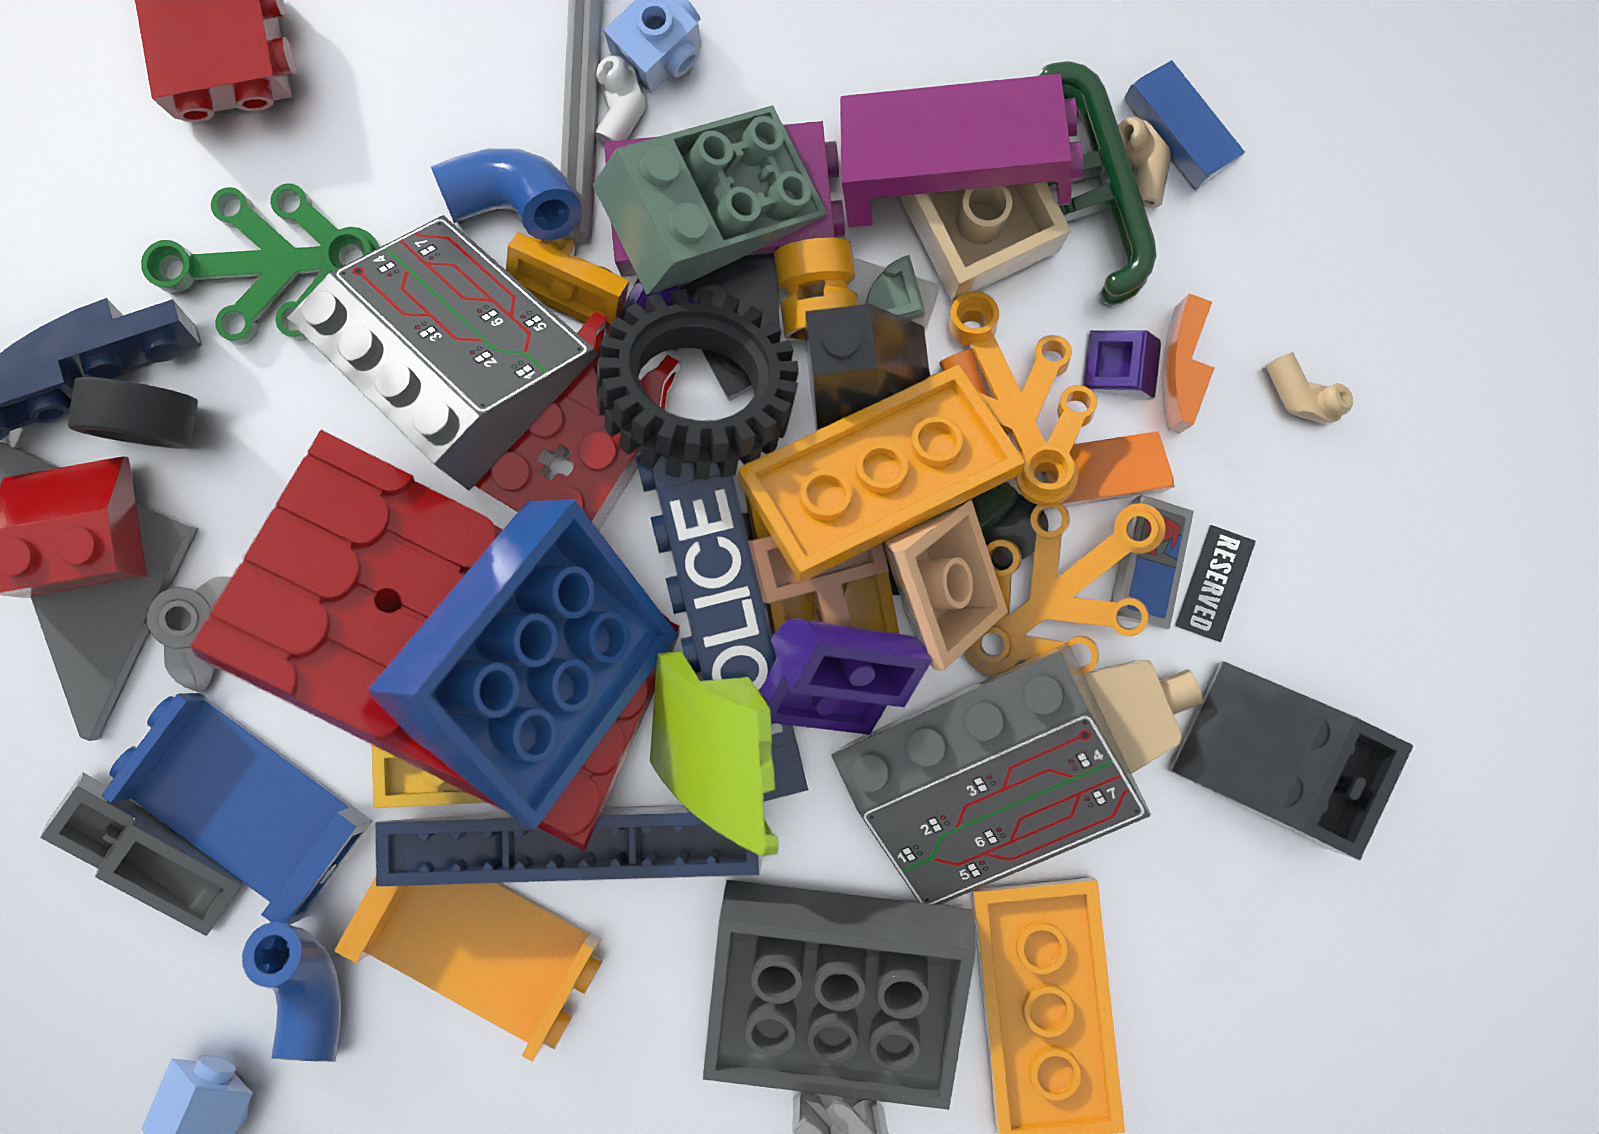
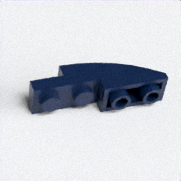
M106 297L77 308L40 326L0 352V440L7 437L12 430L36 422H56L67 417L70 413L76 378L114 379L120 376L123 370L150 361H169L178 357L183 350L201 345L195 324L173 299L123 315Z

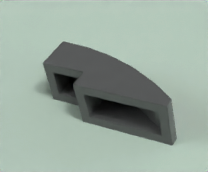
M82 772L46 822L40 838L97 868L95 874L97 879L207 936L238 893L243 882L130 799L113 803L107 801L101 795L108 786Z

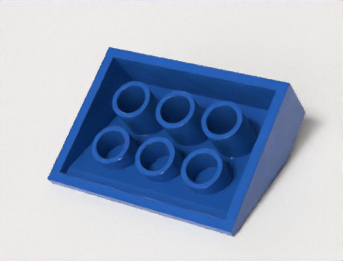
M575 500L527 501L367 691L410 737L526 828L535 830L657 665V653H665L678 634Z

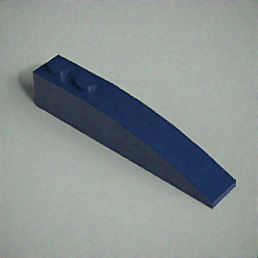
M685 806L603 809L585 851L539 828L535 830L526 828L508 813L375 822L376 887L760 875L762 856L718 833Z

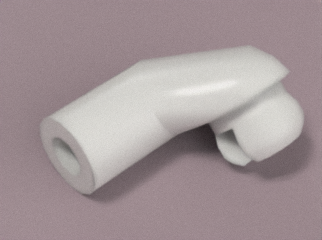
M609 56L603 59L596 69V77L601 83V89L609 111L594 133L596 139L603 145L604 142L627 140L646 107V99L634 68L626 64L625 60L619 56Z

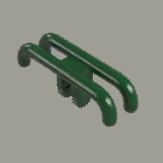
M1072 61L1051 63L1041 68L1038 76L1061 74L1064 99L1075 98L1076 109L1079 112L1091 149L1090 153L1083 155V179L1100 176L1102 186L1071 198L1070 205H1060L1059 207L1067 222L1110 208L1126 256L1127 266L1107 276L1105 285L1101 289L1100 297L1106 305H1118L1136 296L1147 283L1157 258L1155 238L1106 88L1098 74L1084 64ZM1055 181L1047 182L1049 188H1056Z

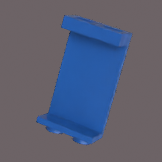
M201 693L176 694L175 697H167L149 716L147 726L151 729L137 747L132 746L115 761L109 772L113 780L101 796L110 803L132 799L264 897L270 903L261 915L268 921L288 925L300 921L373 821Z

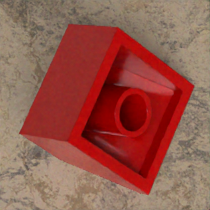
M115 457L9 476L2 479L0 484V596L31 598L147 577L128 457Z

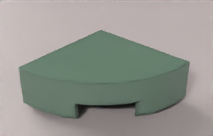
M910 255L893 261L883 270L873 283L866 304H872L908 320L924 317L925 308Z

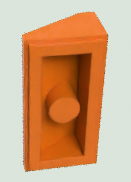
M1159 432L1074 444L1070 456L1078 468V482L1072 495L1061 504L1067 507L1164 492L1174 488L1173 474ZM1042 472L1044 483L1053 484L1056 482L1055 477L1051 473Z

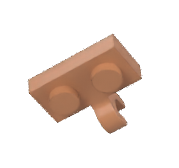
M771 535L748 541L763 603L769 604L812 592L815 619L819 622L852 627L841 584L889 571L883 545L880 543L799 583Z

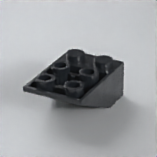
M1221 661L1203 699V703L1200 705L1169 771L1321 846L1360 861L1414 745L1353 715L1230 663Z

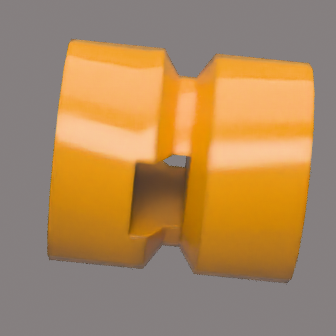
M841 238L806 239L786 244L774 251L778 287L788 292V297L780 302L785 339L805 341V311L859 305L857 292L847 287L855 279L850 241ZM824 294V296L811 298V295Z

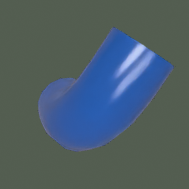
M487 148L458 155L430 166L453 223L495 209H511L517 212L523 227L529 235L536 239L549 241L559 239L570 233L580 220L582 214L581 203L573 187L551 161L542 156L519 148Z
M280 922L262 925L254 930L245 943L242 952V966L247 978L255 985L271 988L275 993L277 1013L271 1059L336 1062L340 1033L341 995L337 971L326 946L300 927Z

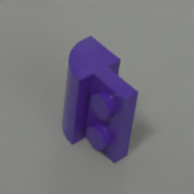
M793 618L783 623L771 639L777 659L759 693L770 708L771 723L870 735L887 705L905 708L933 660L925 645L914 636Z

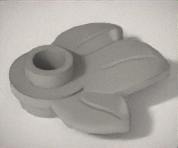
M231 577L212 578L196 590L186 587L167 589L158 594L148 607L147 625L152 636L164 645V664L166 670L175 682L190 690L200 693L204 692L213 677L214 668L220 669L196 657L190 645L205 620H208L209 613ZM183 607L190 613L191 621L187 628L175 629L168 623L167 615L171 608Z

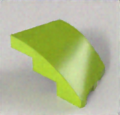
M682 651L657 653L650 763L671 793L688 810L712 829L760 856L778 854V836L772 833L765 821L763 808L764 793L775 790L774 766L771 757L770 708L749 677L699 681Z

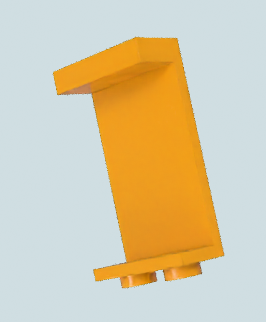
M376 876L334 950L354 963L371 955L522 1039L528 1044L521 1056L532 1062L543 1045L553 1050L556 1048L573 1015L563 1010L573 990L576 989L585 994L603 960L593 955L602 938L502 883L376 887Z

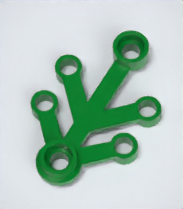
M286 183L278 186L273 191L270 199L272 210L283 221L289 224H299L321 245L295 248L253 211L252 202L247 196L236 188L225 187L218 190L211 199L213 215L226 226L239 229L261 250L192 254L188 249L175 241L160 240L151 244L143 253L141 269L144 277L151 284L169 293L185 291L195 280L260 276L234 305L224 307L216 317L215 326L217 332L226 340L238 345L247 344L255 338L258 332L257 319L299 273L320 272L298 300L283 304L278 309L275 317L276 326L281 333L292 340L304 341L307 338L299 330L292 331L289 329L287 317L329 273L345 266V257L350 251L361 250L364 256L381 246L368 231L362 228L346 227L337 229L312 207L310 197L299 186ZM292 195L299 196V207L293 212H284V201ZM232 199H239V211L233 216H225L224 207L226 203ZM175 261H182L183 268L181 273L176 278L169 279L167 270L170 264ZM236 316H244L245 327L238 334H230V321Z

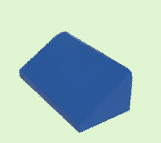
M1172 60L1139 78L1128 89L1124 97L1125 101L1141 120H1145L1152 125L1169 146L1171 159L1196 190L1244 155L1245 151Z

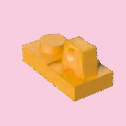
M517 232L508 244L506 271L542 303L583 322H586L595 311L607 317V321L612 324L616 317L623 319L629 280L614 274L605 267L597 266L575 256V240L561 237L547 241L536 239L535 237L531 238Z

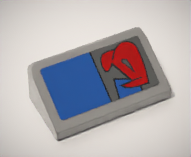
M1140 495L1133 499L1132 504L1142 503L1155 507L1165 520V536L1154 550L1143 554L1130 552L1120 560L1112 602H1118L1127 597L1139 599L1146 605L1149 612L1147 625L1170 629L1194 511ZM1136 516L1129 521L1127 531L1132 539L1143 541L1150 536L1152 526L1145 517ZM1125 605L1119 609L1117 618L1141 623L1142 615L1137 607Z

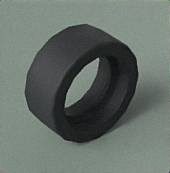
M76 378L68 427L83 434L116 441L166 448H190L198 400L184 393L146 384L106 378Z

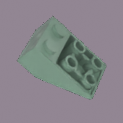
M773 105L616 148L593 183V187L647 295L698 279L827 215Z

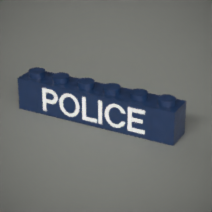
M641 455L635 456L643 491L645 493L656 490L662 513L661 515L650 517L659 554L669 551L672 553L677 575L665 578L673 612L674 614L686 612L692 636L680 638L684 656L695 673L701 672L703 681L749 677L759 692L777 658L771 641L772 637L733 476L722 478L717 463H711L709 479L694 480V464L683 463L681 475L678 478L666 475L668 458L660 456L652 470L640 463ZM771 723V757L774 766L775 790L764 793L763 802L808 790L794 728L791 725Z

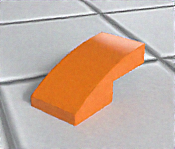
M1190 293L1175 307L1168 329L1162 366V396L1168 430L1179 434L1194 425L1215 368L1192 359L1212 301Z

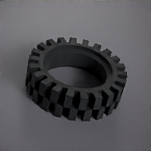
M686 289L673 290L671 306H667L661 294L657 293L647 297L646 312L635 302L626 308L625 321L616 317L610 325L609 337L604 336L601 344L596 394H598L597 407L599 416L605 415L604 427L610 437L620 433L619 447L628 455L642 445L640 463L652 470L660 456L668 458L666 475L680 478L683 463L694 464V480H708L711 463H717L722 478L736 475L739 459L745 465L760 458L762 452L764 454L773 452L777 448L779 437L783 439L787 431L798 387V361H792L794 349L790 341L779 342L782 329L774 321L760 328L763 312L753 305L743 316L737 314L740 299L730 295L726 296L722 308L713 306L714 291L700 290L698 304L689 303ZM675 348L704 349L728 357L740 365L750 378L754 389V397L745 408L729 417L703 421L683 418L665 411L654 403L642 388L639 374L650 359L664 351Z

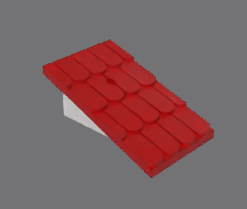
M320 429L308 449L306 457L302 459L276 502V507L270 512L244 555L243 562L238 565L209 613L208 620H205L191 643L190 648L196 657L503 810L410 737L367 691L503 529L494 525L488 517L415 481L413 475ZM664 615L678 634L666 651L672 652L680 635V626L669 621V618ZM656 666L537 828L583 851L586 850L655 692Z

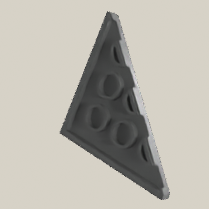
M0 440V484L4 477L60 468L53 463ZM137 501L136 507L147 577L31 597L80 738L87 741L98 740L149 632L147 625L148 607L158 594L169 589L197 528Z

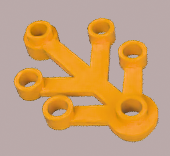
M982 292L964 293L957 297L951 306L949 329L957 341L971 347L994 398L981 393L979 395L1002 429L1012 434L1019 448L1017 451L1025 461L1022 473L1015 477L1017 489L1023 497L1032 503L1042 506L1060 504L1067 500L1076 488L1078 468L1070 456V452L1081 427L1091 422L1097 407V398L1092 390L1082 385H1073L1066 388L1061 394L1057 408L1059 420L1046 444L1036 424V420L1055 378L1062 375L1069 366L1072 355L1069 342L1057 335H1048L1038 341L1033 356L1034 366L1021 392L994 337L999 320V307L989 295ZM976 321L982 325V328H970L965 326L964 323ZM1054 351L1062 359L1056 362L1049 361L1044 358L1042 353ZM1070 401L1082 402L1087 407V410L1084 412H1074L1067 406V403ZM1049 472L1055 477L1056 482L1053 484L1040 482L1035 478V474Z
M1061 503L1052 506L1037 505L1031 514V525L1037 534L1030 598L1009 615L1012 573L1016 572L1021 565V551L1014 542L1006 539L996 540L988 544L987 549L990 558L992 552L999 546L1008 548L1013 555L1012 565L1008 569L1000 570L993 565L1008 613L964 652L968 662L980 672L995 675L1014 667L1019 660L1028 661L1068 642L1070 647L1074 644H1084L1090 649L1092 654L1091 662L1085 666H1080L1083 674L1093 670L1099 661L1100 652L1097 644L1091 638L1075 636L1067 642L1025 634L1044 619L1113 627L1117 633L1123 636H1135L1141 633L1148 623L1149 612L1146 605L1139 599L1127 597L1118 602L1077 598L1074 596L1128 553L1143 554L1159 546L1166 532V524L1162 514L1155 507L1142 503L1132 504L1124 508L1115 520V532L1058 577L1062 534L1069 527L1070 515L1067 508ZM1048 507L1057 509L1062 516L1060 527L1052 532L1043 529L1039 522L1040 513ZM1142 516L1151 523L1152 531L1146 540L1137 541L1129 536L1127 526L1132 518ZM1125 605L1137 607L1142 615L1141 623L1134 628L1122 626L1117 618L1119 609ZM987 633H995L1002 638L1004 648L1001 654L990 655L985 652L982 640Z

